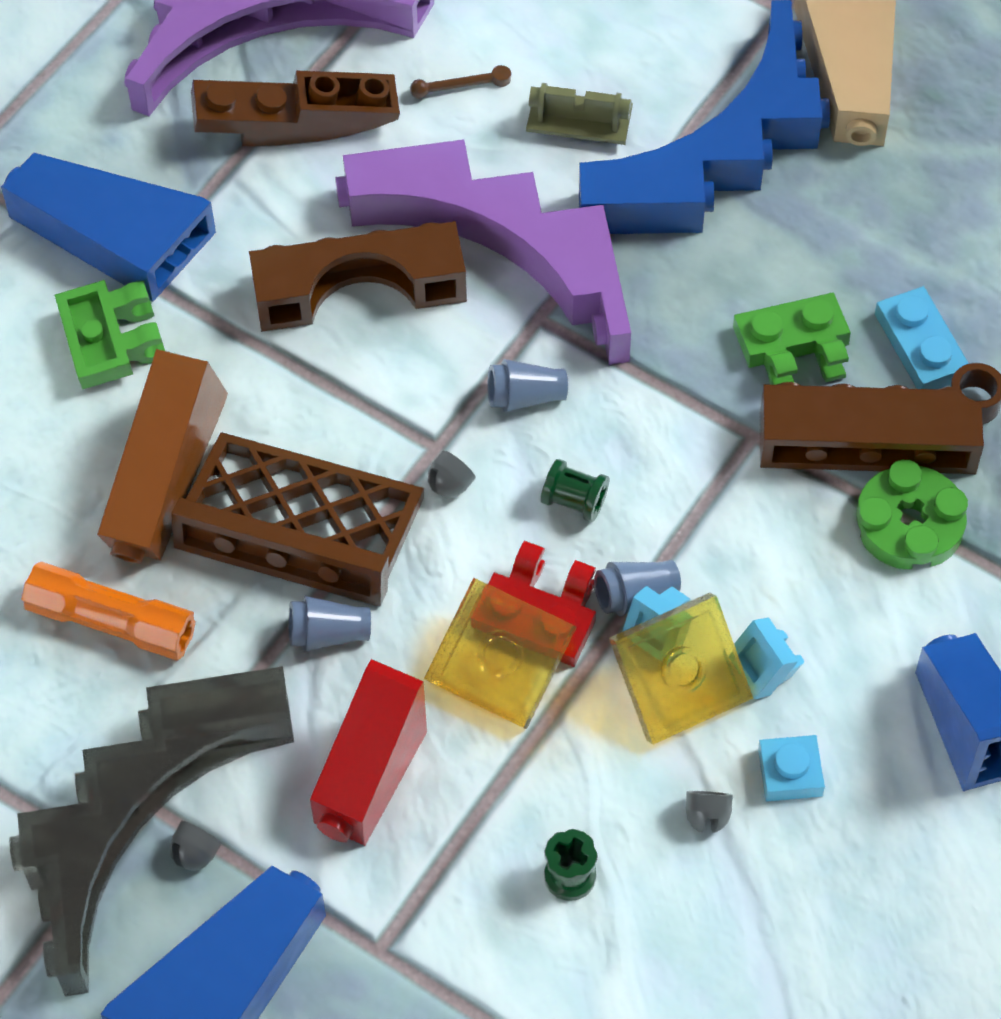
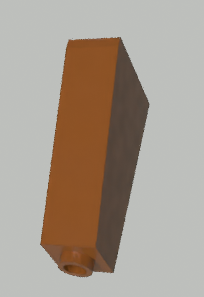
M159 349L155 351L97 533L112 548L110 554L116 558L141 564L144 557L162 560L173 532L171 513L178 499H186L228 395V392L208 361Z

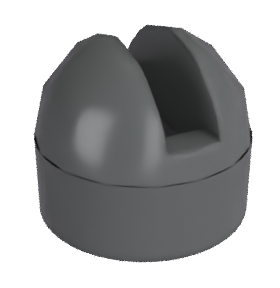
M445 450L433 461L428 471V483L431 490L445 498L458 497L476 479L475 474L463 461Z
M686 791L685 809L690 825L698 832H703L706 820L710 818L713 833L723 829L729 822L732 813L733 794L711 791Z
M181 821L171 839V858L176 865L188 870L197 871L206 867L213 860L222 843L199 827L186 821Z

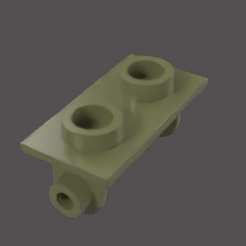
M542 83L541 87L531 86L529 95V106L531 108L526 132L621 145L626 144L633 103L631 99L622 98V93L617 92L616 95L586 91L585 96L576 95V89L548 86L547 83Z

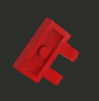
M524 540L516 555L510 577L493 573L471 618L472 628L575 667L596 622V611L585 607L595 587L594 579L592 578L596 567L575 560L566 578L561 597L534 588L545 566V561L541 559L545 548Z

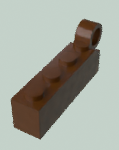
M969 363L960 367L954 373L950 387L938 390L909 389L901 385L870 388L855 387L850 384H835L832 386H803L795 382H783L777 385L764 384L760 407V468L884 471L890 469L891 465L896 461L911 460L919 466L933 469L939 473L976 474L984 448L983 424L995 419L1001 408V374L990 365ZM967 387H978L985 390L991 398L985 401H975L966 397L961 390Z

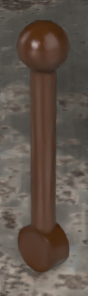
M498 65L493 68L492 73L428 83L422 79H417L411 83L410 93L413 97L421 99L426 97L428 92L493 82L496 86L504 87L511 81V70L507 66Z

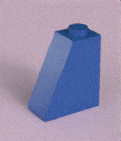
M976 633L958 638L953 634L935 638L922 647L915 674L963 791L1000 782L1001 670Z

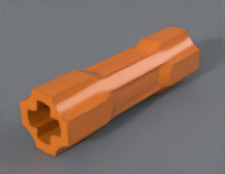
M42 561L33 566L28 579L25 581L21 598L24 602V610L60 622L72 621L133 642L140 649L176 661L184 656L192 640L196 624L193 611L156 599L144 600L87 581L78 573Z

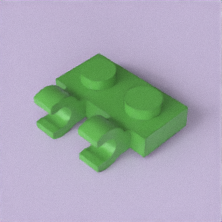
M105 280L54 295L82 390L133 375L130 361L149 364L153 361L156 349L165 351L156 322L140 325L128 332L121 333L117 321L119 319L141 322L155 316L144 281L132 282L122 288L109 292Z
M834 292L734 315L733 329L748 367L764 365L771 385L794 382L792 375L798 373L794 358L812 353L815 354L825 382L846 378V372L842 363L849 360L845 346L849 345L851 332Z

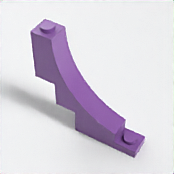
M464 139L343 155L344 176L335 177L339 208L349 206L352 227L367 225L419 227L430 222L446 223L456 221L460 237L481 244L506 257L542 285L560 306L572 326L592 323L596 346L605 345L609 365L630 362L631 329L603 205L542 213L533 172L472 180Z

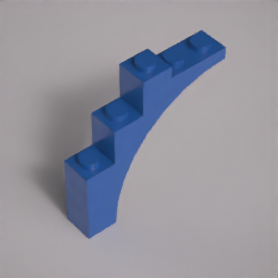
M791 0L771 1L768 38L762 59L746 87L720 114L693 133L658 149L621 159L579 163V208L603 205L610 234L703 233L704 213L714 211V191L761 190L763 170L772 169L773 150L818 149L820 130L822 128H829L830 103L829 98H820L819 78H806L805 59H797L796 50L802 49L803 31L802 21L793 20Z

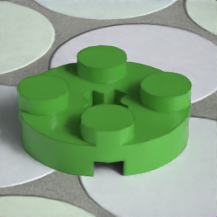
M911 460L896 461L891 465L890 469L881 471L872 477L860 494L856 509V521L861 530L860 538L864 547L875 558L898 569H912L913 564L923 565L930 562V567L942 564L956 552L962 542L967 525L966 511L968 499L965 493L958 489L943 474L933 469L919 466ZM901 510H917L921 513V517L925 522L922 524L914 520L909 525L904 524L901 521L903 515Z

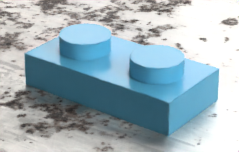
M924 286L876 303L875 316L917 389H940L951 385L954 373L960 367L969 364Z

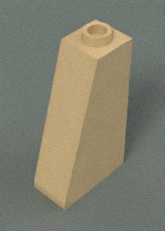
M794 0L797 20L802 21L803 40L814 77L819 78L820 97L829 98V127L834 142L851 143L857 146H884L890 116L896 0Z

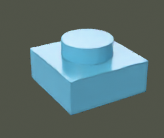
M817 735L759 740L758 755L766 802L823 797L825 784Z

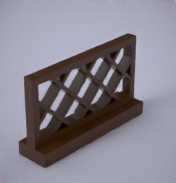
M221 432L187 498H179L171 513L174 548L381 607L388 591L389 575L424 499V488ZM227 453L248 458L253 466L227 474L222 463ZM288 469L299 472L303 478L302 481L278 488L271 475ZM261 479L268 493L243 501L235 487ZM337 483L349 486L352 489L354 495L331 503L322 490ZM226 491L233 505L223 509L201 504L204 498ZM312 493L320 507L294 515L286 501ZM388 497L406 502L403 510L381 517L373 504ZM276 505L284 520L269 523L255 519L251 514ZM363 507L371 521L346 530L338 515ZM328 520L336 534L322 538L305 533L303 528ZM379 534L386 548L383 554L358 548L355 542Z

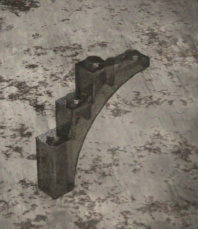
M283 666L146 687L148 709L138 710L141 741L82 750L85 771L75 772L78 804L17 813L19 835L9 837L12 866L14 871H24L31 890L38 889L41 918L43 922L51 921L53 936L52 941L43 942L46 974L48 978L57 977L65 996L89 993V946L98 905L117 862L139 830L174 795L208 772L247 754L295 742Z

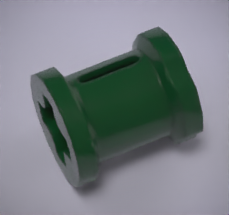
M556 459L547 474L542 488L541 503L548 506L557 503L583 513L584 520L593 522L597 518L606 498L610 478L604 474L593 477L567 467V462L564 460Z
M576 829L555 833L547 841L544 850V856L547 861L544 869L545 884L549 892L557 898L566 901L579 900L590 893L596 882L598 855L594 848V841L585 832ZM572 861H576V862H579V863H580V864H578V863H573V864L569 867V869H564V868L561 867V866L568 867V866L572 863Z

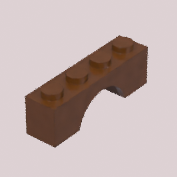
M456 221L446 223L430 222L419 227L391 231L375 230L364 235L343 238L327 237L316 242L288 246L272 245L265 249L249 251L261 332L312 325L319 307L328 296L345 286L356 283L370 282L392 287L402 293L415 309L467 302L466 269Z

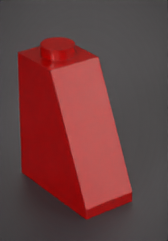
M373 659L368 663L310 798L313 822L317 824V828L327 837L343 843L350 839L366 846L427 733L424 681Z

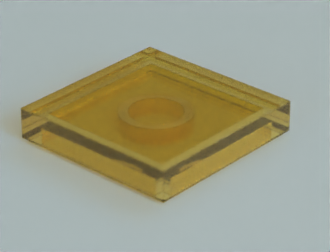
M473 577L424 679L527 729L577 627Z
M710 592L609 638L646 741L653 745L753 699L719 600L716 595Z

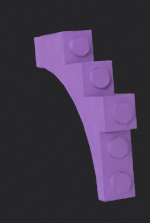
M154 0V9L157 11L159 24L153 28L148 45L139 59H134L129 64L125 74L124 83L128 88L131 109L150 116L169 91L197 67L229 48L267 34L301 27L344 25L381 29L414 38L432 9L434 0Z

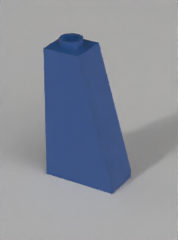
M34 152L21 166L15 167L10 171L4 184L1 186L8 215L11 219L123 285L144 281L149 299L152 302L156 300L216 233L212 204L203 197Z
M274 866L269 867L110 1001L101 1013L102 1019H259L326 917L323 894L320 892V887L301 872L293 870L288 875Z

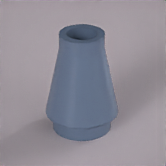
M503 359L501 364L490 365L488 370L487 389L490 406L502 407L504 412H509L551 401L566 400L568 395L567 372L565 369H553Z
M673 560L663 562H608L605 569L597 570L595 573V593L604 613L616 612L617 615L624 616L629 612L633 597L645 586L659 595L670 587L680 591V572Z
M304 596L303 601H291L288 617L290 646H303V650L306 652L354 641H369L371 635L370 608L355 607Z

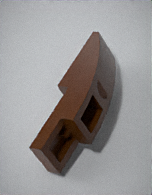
M296 70L293 83L193 80L191 88L194 132L241 134L242 146H282L326 141L375 129L398 120L400 115L394 74Z

